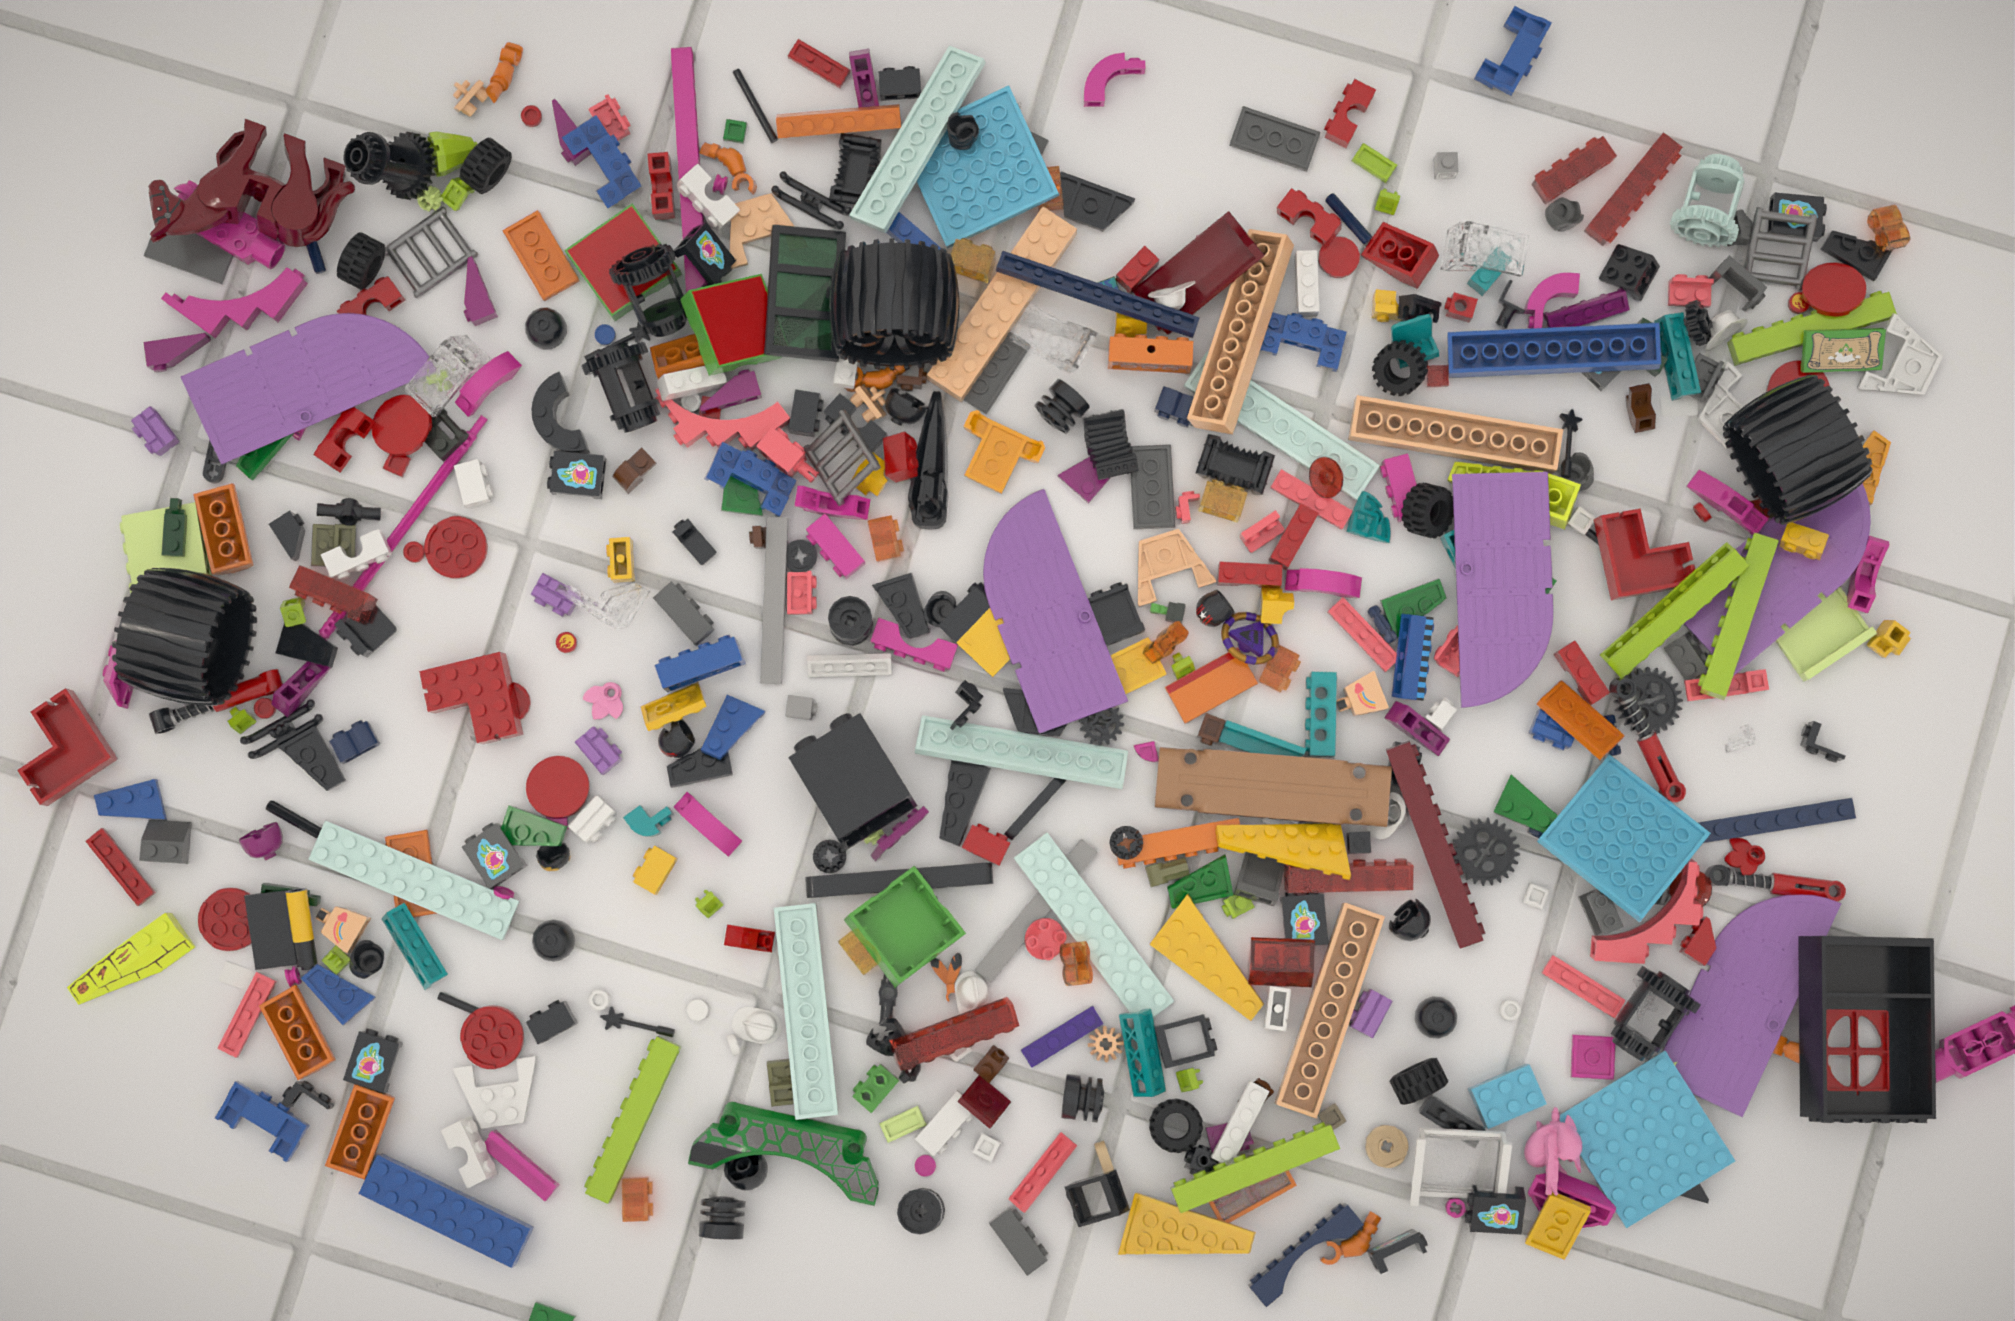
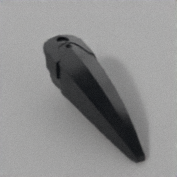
M933 391L916 450L918 476L910 478L911 483L908 492V506L911 510L913 523L920 529L929 530L939 529L945 524L949 498L947 489L948 449L945 415L941 392Z

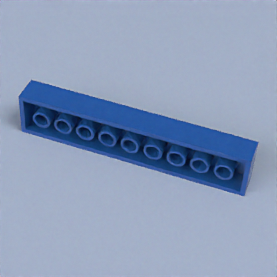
M1659 323L1447 333L1448 378L1659 369L1661 365Z

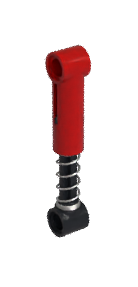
M269 670L259 674L257 677L237 683V691H231L232 697L229 700H225V703L222 705L203 706L190 704L186 706L184 704V707L179 709L176 707L175 709L162 708L149 713L155 734L175 729V726L180 721H187L190 717L196 718V715L199 714L205 715L207 711L213 712L215 710L220 712L262 696L273 695L283 685L279 670Z
M1615 678L1609 685V691L1625 707L1623 710L1626 709L1629 715L1628 718L1633 723L1632 727H1635L1636 735L1639 736L1637 744L1659 787L1658 792L1671 802H1680L1686 795V788L1679 782L1656 732L1650 731L1649 723L1645 721V715L1640 711L1641 706L1637 704L1635 696L1636 684L1628 678ZM1622 683H1624L1626 686V690L1623 694L1620 692V686ZM1672 786H1674L1675 793L1673 796H1671L1669 793L1670 788Z
M1713 865L1705 871V880L1712 886L1744 885L1745 888L1746 886L1754 887V889L1758 887L1765 890L1766 888L1769 889L1771 894L1815 895L1834 901L1842 900L1846 894L1844 884L1839 881L1772 873L1769 876H1764L1762 873L1759 875H1742L1741 871L1735 872L1734 869L1723 865ZM1715 870H1719L1722 874L1720 881H1716L1713 877ZM1802 886L1820 888V890L1802 889ZM1831 886H1834L1837 890L1834 897L1829 894Z

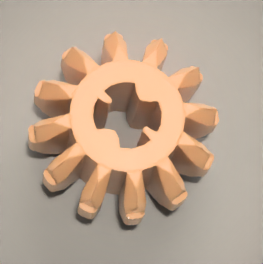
M1106 1026L1102 1028L1103 1034L1096 1028L1095 1032L1098 1037L1089 1036L1090 1039L1095 1040V1043L1087 1044L1088 1047L1095 1046L1096 1048L1090 1054L1094 1055L1096 1052H1099L1096 1057L1098 1061L1101 1059L1102 1054L1104 1055L1105 1062L1109 1061V1054L1113 1060L1117 1059L1113 1052L1122 1053L1121 1049L1116 1048V1045H1124L1123 1041L1116 1042V1039L1120 1038L1121 1034L1118 1033L1113 1037L1112 1035L1115 1031L1113 1027L1110 1029L1109 1034L1107 1033ZM1103 1038H1107L1108 1042L1112 1043L1111 1047L1108 1046V1050H1104V1047L1100 1046V1041L1103 1042Z

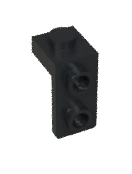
M688 518L685 521L683 519L674 526L675 530L672 533L700 565H704L716 555L717 551Z
M966 680L960 684L955 693L969 706L953 722L950 727L951 730H954L957 726L961 728L968 721V714L970 712L975 714L982 706L980 701L984 696L978 692L974 684Z
M1812 721L1808 722V725H1804L1801 732L1803 739L1800 746L1806 748V752L1813 755L1820 753L1825 755L1826 760L1834 763L1845 759V755L1815 744L1822 725L1821 723Z
M305 1080L303 1082H295L282 1095L284 1099L281 1103L287 1108L293 1107L302 1093H305L328 1110L334 1107V1104L330 1102L332 1099L322 1092L318 1094L313 1090L315 1087Z

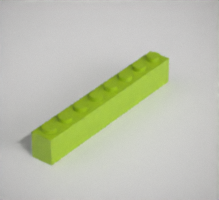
M1877 291L1869 294L1870 297L1864 299L1862 305L1845 316H1825L1814 310L1810 312L1811 315L1804 317L1803 314L1792 317L1789 322L1784 323L1783 320L1771 324L1772 327L1764 329V326L1756 327L1749 334H1744V332L1736 333L1727 342L1734 366L1803 346L1804 330L1860 329L1890 320L1893 313L1897 314L1890 292L1882 293V291Z
M1755 532L1752 538L1748 537L1744 547L1748 552L1746 557L1742 558L1749 566L1743 574L1733 580L1731 588L1735 590L1733 596L1728 595L1724 607L1728 608L1726 616L1721 615L1718 624L1721 631L1719 636H1714L1711 647L1715 648L1713 655L1708 654L1704 665L1708 667L1706 675L1701 674L1698 686H1701L1700 693L1725 700L1779 540Z
M1726 542L1606 648L1600 656L1620 678L1628 675L1652 651L1661 646L1669 636L1677 632L1687 620L1693 618L1704 605L1710 603L1713 597L1726 589L1730 582L1743 574L1749 566L1735 548Z
M657 1036L655 1040L651 1039L647 1047V1051L650 1052L646 1059L643 1058L638 1067L640 1074L638 1078H633L629 1089L632 1090L629 1098L625 1097L620 1106V1109L623 1111L620 1117L616 1116L612 1123L613 1133L611 1137L607 1136L602 1148L605 1150L602 1157H597L593 1168L596 1170L593 1176L589 1175L584 1187L587 1188L585 1194L604 1203H611L682 1046L660 1036Z
M1324 1122L1312 1126L1313 1130L1305 1133V1130H1301L1292 1134L1294 1137L1286 1141L1285 1138H1281L1272 1142L1274 1145L1266 1149L1265 1146L1254 1149V1154L1247 1157L1245 1154L1233 1158L1234 1162L1226 1165L1225 1162L1214 1165V1170L1206 1173L1205 1170L1193 1174L1194 1178L1186 1181L1185 1178L1173 1182L1174 1186L1170 1187L1180 1213L1339 1150L1340 1146L1330 1124L1325 1125Z

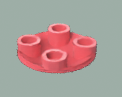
M1040 918L1028 927L1025 934V946L1033 957L1041 960H1051L1060 953L1067 936L1057 921L1051 918Z

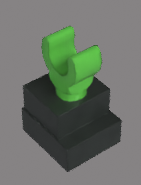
M1169 602L1168 607L1152 603L1150 613L1166 615L1165 621L1182 625L1186 604Z

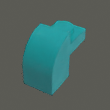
M639 805L623 818L635 833L645 837H654L661 834L657 826L659 824L664 826L669 823L674 813L666 806L650 817L644 807Z

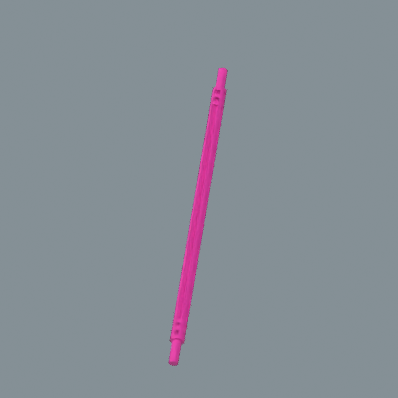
M481 415L470 431H466L469 434L468 439L445 460L388 537L387 543L391 552L454 469V465L458 464L469 447L477 439L476 435L488 420ZM384 562L369 564V568L362 572L318 631L319 635L329 639L336 629L334 624L344 618Z

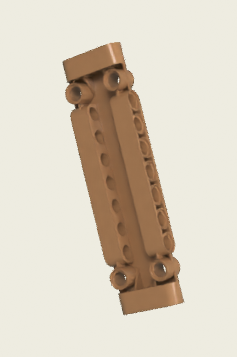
M1160 747L1155 808L1337 825L1353 824L1387 827L1392 766L1203 749L1202 751ZM1190 753L1197 757L1196 762L1191 765L1185 762L1186 755ZM1360 767L1364 769L1365 776L1361 779L1356 778L1353 775L1355 768ZM1190 795L1193 798V803L1187 807L1182 805L1181 800L1183 796ZM1354 809L1362 813V818L1358 821H1354L1350 817V812Z

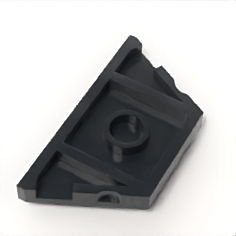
M1062 171L1060 173L1064 218L1103 232L1135 202L1133 197Z
M1003 688V693L1017 731L1039 734L1023 691ZM1067 724L1039 735L1060 737Z

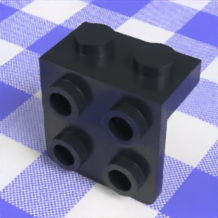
M371 600L362 605L346 621L340 619L334 624L338 628L336 633L344 641L348 639L352 644L350 646L352 651L357 656L361 654L367 658L397 631L396 626Z

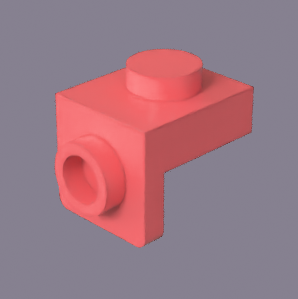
M1194 491L1183 492L1182 496L1178 497L1179 506H1176L1175 510L1177 519L1181 518V524L1190 523L1191 520L1188 502L1199 501L1200 495L1194 494Z

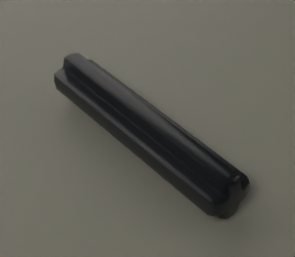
M270 800L266 806V810L314 838H318L321 827L275 801Z

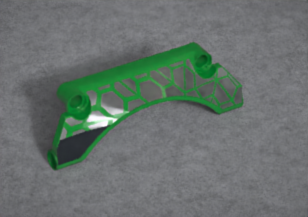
M737 1102L727 1103L724 1107L720 1123H712L694 1140L688 1160L689 1165L712 1170L740 1157L776 1155L798 1160L819 1170L835 1182L850 1201L875 1206L879 1190V1182L870 1159L863 1156L867 1136L863 1131L811 1119L796 1120L793 1115Z

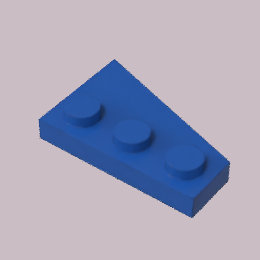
M727 695L701 748V752L721 760L737 741L752 728V725L765 714V711Z
M157 779L94 795L99 816L167 820Z
M318 964L301 977L304 983L343 1026L376 998Z

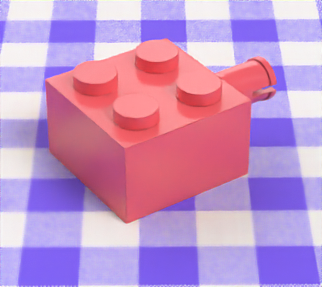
M772 427L756 445L759 453L767 460L775 463L776 467L784 474L793 477L798 471L812 483L815 480L814 477L816 478L819 475V472L806 463L807 459L804 448L796 441L791 443L788 435L780 428L776 430Z

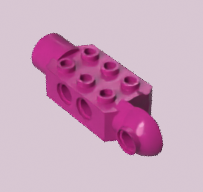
M188 180L187 183L179 184L173 189L179 193V198L186 200L194 192L198 184ZM245 212L239 224L222 223L209 230L196 233L247 265L257 261L265 267L273 269L279 263L285 251V244L260 233L257 219Z
M2015 1005L2010 1007L2011 1012L2007 1014L2001 1011L1939 1040V1048L1935 1050L1936 1083L1952 1075L1959 1079L1964 1078L2015 1054Z

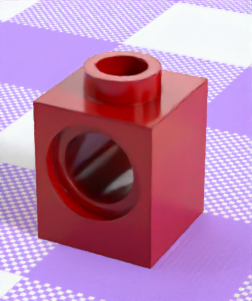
M1454 292L1451 298L1447 297L1444 306V309L1447 310L1446 316L1470 323L1478 299ZM1455 303H1462L1465 310L1458 311L1455 308Z

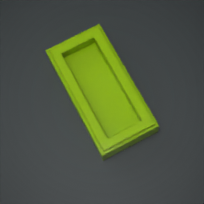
M1365 143L1361 145L1351 160L1384 183L1388 181L1397 167L1396 163Z

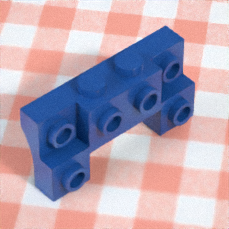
M1514 6L1503 27L1517 34L1500 66L1485 58L1474 79L1491 89L1495 87L1512 96L1522 76L1527 77L1533 67L1530 65L1532 58L1537 59L1543 49L1539 46L1552 22Z
M594 115L561 137L573 156L587 147L609 182L597 189L596 192L607 209L641 187L640 182L629 166L632 163L625 152L621 154L618 149L620 143L614 134L609 135L597 115Z
M1272 312L1260 351L1270 352L1276 356L1281 342L1320 352L1316 367L1324 366L1331 368L1334 372L1337 371L1346 331L1327 327V324H1323L1324 321L1320 319H1304V316L1301 314L1292 313L1285 316Z
M722 442L704 479L718 484L723 489L729 477L732 476L766 494L760 508L774 513L776 517H780L797 480L780 472V469L776 468V464L767 459L762 461L757 458L758 455L750 450H746V452L740 451Z
M235 1081L215 1119L222 1120L230 1125L231 1129H235L242 1117L277 1137L269 1152L275 1153L282 1157L283 1161L289 1162L310 1125L294 1116V1113L289 1111L290 1108H287L281 1102L277 1104L271 1100L272 1096L264 1091L255 1092L241 1082Z

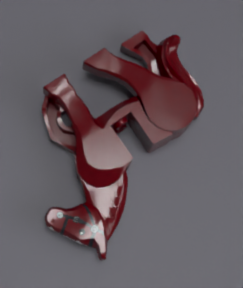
M245 119L244 131L234 133L216 153L217 167L200 179L198 186L186 200H182L174 195L164 180H154L148 185L151 213L155 228L150 233L151 241L157 243L168 235H189L203 232L222 223L239 224L252 196L255 200L262 202L257 212L258 230L260 233L274 240L278 238L287 246H306L325 236L333 223L340 203L347 195L354 193L355 185L350 181L344 182L346 176L344 164L324 157L323 164L326 180L321 187L313 191L311 172L306 158V141L286 133L283 135L284 148L291 169L287 184L250 169L263 140L267 136L266 126Z

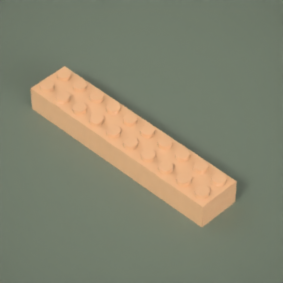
M1042 206L1011 253L1054 268L1077 235V228ZM997 272L959 327L952 356L944 362L938 360L937 364L932 366L928 372L927 380L962 403L973 384L988 365V362L999 349L1001 343H1003L1008 333L1030 304L1040 286Z
M1253 229L1248 230L1247 234L1265 256L1230 285L1187 419L1195 428L1233 435L1294 247L1287 234Z
M1357 395L1354 399L1348 440L1531 471L1540 470L1553 474L1558 468L1563 429Z
M1342 903L1274 1104L1317 1119L1385 916L1348 903Z

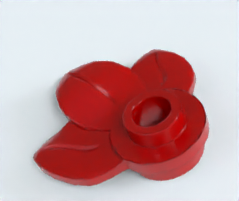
M1731 838L1729 840L1733 851L1726 855L1724 861L1731 867L1740 868L1742 875L1754 874L1757 871V867L1765 861V851L1763 848L1757 845L1752 846L1743 838Z

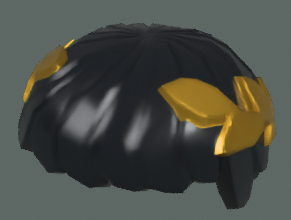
M562 843L561 846H541L536 854L540 866L549 872L558 871L567 864L571 857L569 847L565 843Z

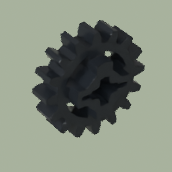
M1698 300L1688 302L1684 318V325L1687 328L1688 336L1695 341L1696 345L1708 344L1711 337L1710 329L1713 328L1708 310L1704 309V306Z
M1119 707L1107 709L1112 714L1111 716L1103 714L1102 711L1094 714V720L1087 723L1089 716L1080 719L1079 723L1084 724L1080 731H1086L1084 738L1091 737L1090 743L1093 744L1096 740L1098 741V746H1101L1102 741L1109 745V739L1116 741L1115 734L1121 735L1122 731L1119 730V727H1124V723L1119 721L1124 716L1117 714ZM1098 718L1108 721L1104 726L1105 728L1095 725L1099 721ZM1116 723L1114 731L1109 735V726ZM1096 730L1100 732L1102 737L1092 734L1091 731Z

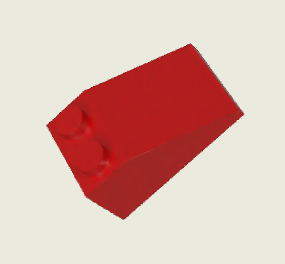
M1382 222L1361 254L1363 258L1389 275L1416 289L1419 288L1439 258L1433 243L1385 222Z

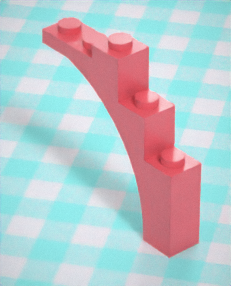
M659 389L655 390L658 395L655 399H659L662 408L666 406L669 409L670 413L667 415L673 423H679L673 428L676 432L673 435L680 446L684 443L687 448L708 433L706 439L712 447L717 445L719 448L722 442L728 444L740 435L741 437L738 440L743 447H749L753 451L772 427L778 430V428L782 429L790 423V417L779 402H776L762 412L746 418L720 420L694 414L676 404L672 399L662 401Z
M1692 858L1682 869L1681 880L1671 899L1650 920L1623 933L1600 936L1592 935L1590 957L1595 961L1645 964V959L1649 956V946L1647 943L1672 945L1673 938L1676 937V926L1674 924L1699 925L1700 919L1703 918V907L1694 900L1697 896L1696 877L1699 876V865H1697V862Z

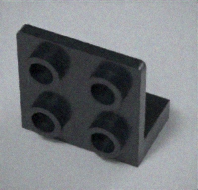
M1617 244L1599 279L1602 282L1628 290L1633 299L1642 301L1660 265L1651 254Z

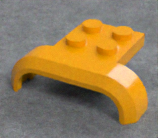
M978 410L969 413L963 426L965 430L982 439L964 477L1000 494L1003 493L1019 458L1039 463L1045 450L1043 441L1031 439L985 417Z

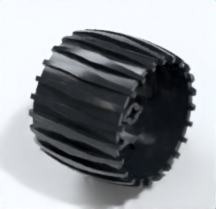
M894 238L889 239V243H880L879 239H876L873 244L866 245V242L863 241L859 243V247L855 248L854 245H850L847 251L841 250L840 254L836 257L833 268L829 301L831 331L836 354L842 360H847L848 358L850 364L860 362V366L864 368L867 364L874 365V369L878 370L880 366H890V370H894V366H904L905 370H910L912 365H918L920 369L924 368L925 363H930L931 366H934L938 360L944 362L947 358H950L957 339L960 311L959 287L952 255L947 253V250L944 248L938 250V246L935 244H931L930 247L926 246L924 241L912 244L910 239H905V243H894Z
M1807 375L1794 379L1763 393L1737 411L1724 423L1722 428L1724 431L1723 437L1725 439L1728 438V441L1725 443L1726 448H1731L1733 452L1729 456L1731 460L1736 459L1739 465L1736 468L1737 472L1742 471L1747 479L1743 482L1744 485L1750 484L1754 491L1751 494L1752 497H1758L1761 500L1759 504L1761 509L1767 508L1769 510L1767 515L1770 518L1774 517V521L1781 525L1801 520L1832 506L1867 480L1873 470L1871 467L1872 460L1866 457L1870 453L1869 449L1863 448L1862 445L1865 439L1863 435L1858 436L1854 429L1858 426L1857 423H1851L1847 416L1850 411L1848 408L1842 409L1839 404L1841 398L1839 396L1834 397L1831 394L1833 389L1830 386L1825 387V381L1821 378L1818 379L1816 375Z
M152 568L145 570L144 575L137 577L138 583L131 584L129 588L132 591L130 596L124 597L123 602L126 603L124 611H119L118 616L121 617L119 627L114 628V632L118 634L117 641L112 642V647L116 648V654L112 656V660L117 663L114 670L118 673V678L142 692L169 701L203 706L224 704L225 700H229L232 697L231 691H237V681L243 680L245 676L242 674L243 668L250 664V661H247L249 650H254V646H251L252 637H256L257 633L253 630V624L257 623V617L253 616V612H256L257 608L256 605L252 604L254 602L253 596L237 585L200 572L176 568Z

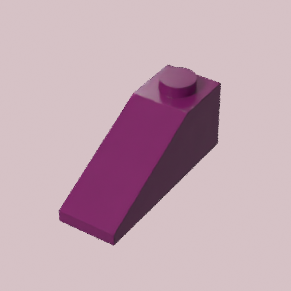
M870 49L849 52L858 107L879 106Z
M553 99L552 106L558 138L563 150L561 155L567 163L571 161L576 166L590 156L591 153L586 147L574 156L572 155L561 137L577 126L557 100Z
M471 256L468 258L464 297L466 310L463 312L467 321H471L477 326L497 318L498 315L476 261Z
M206 333L143 342L146 366L154 370V372L167 371L166 368L174 367L209 343L211 337Z
M747 369L738 372V375L730 379L700 406L701 413L704 414L706 410L716 407L722 410L761 399L762 396L755 371L750 372Z
M306 662L274 692L271 705L286 717H289L304 702L331 667Z
M1398 701L1394 702L1384 717L1397 729L1437 756H1440L1450 741V738L1410 706Z

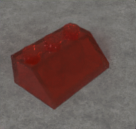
M1251 937L1248 958V985L1312 987L1315 940Z

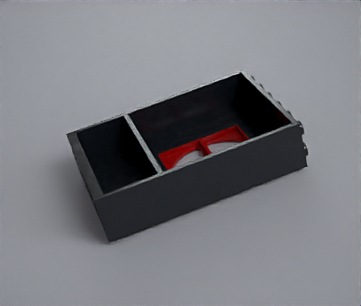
M1798 936L1800 1117H1809V1122L1927 1123V1119H1936L1934 938ZM1848 1016L1850 1018L1849 1047H1829L1828 1037L1833 1026L1841 1018ZM1860 1016L1867 1018L1876 1028L1881 1040L1880 1047L1862 1048L1859 1046L1858 1019ZM1829 1055H1848L1850 1057L1851 1083L1849 1086L1842 1085L1832 1074L1828 1064ZM1861 1055H1879L1881 1057V1064L1876 1076L1867 1085L1860 1086L1859 1057Z

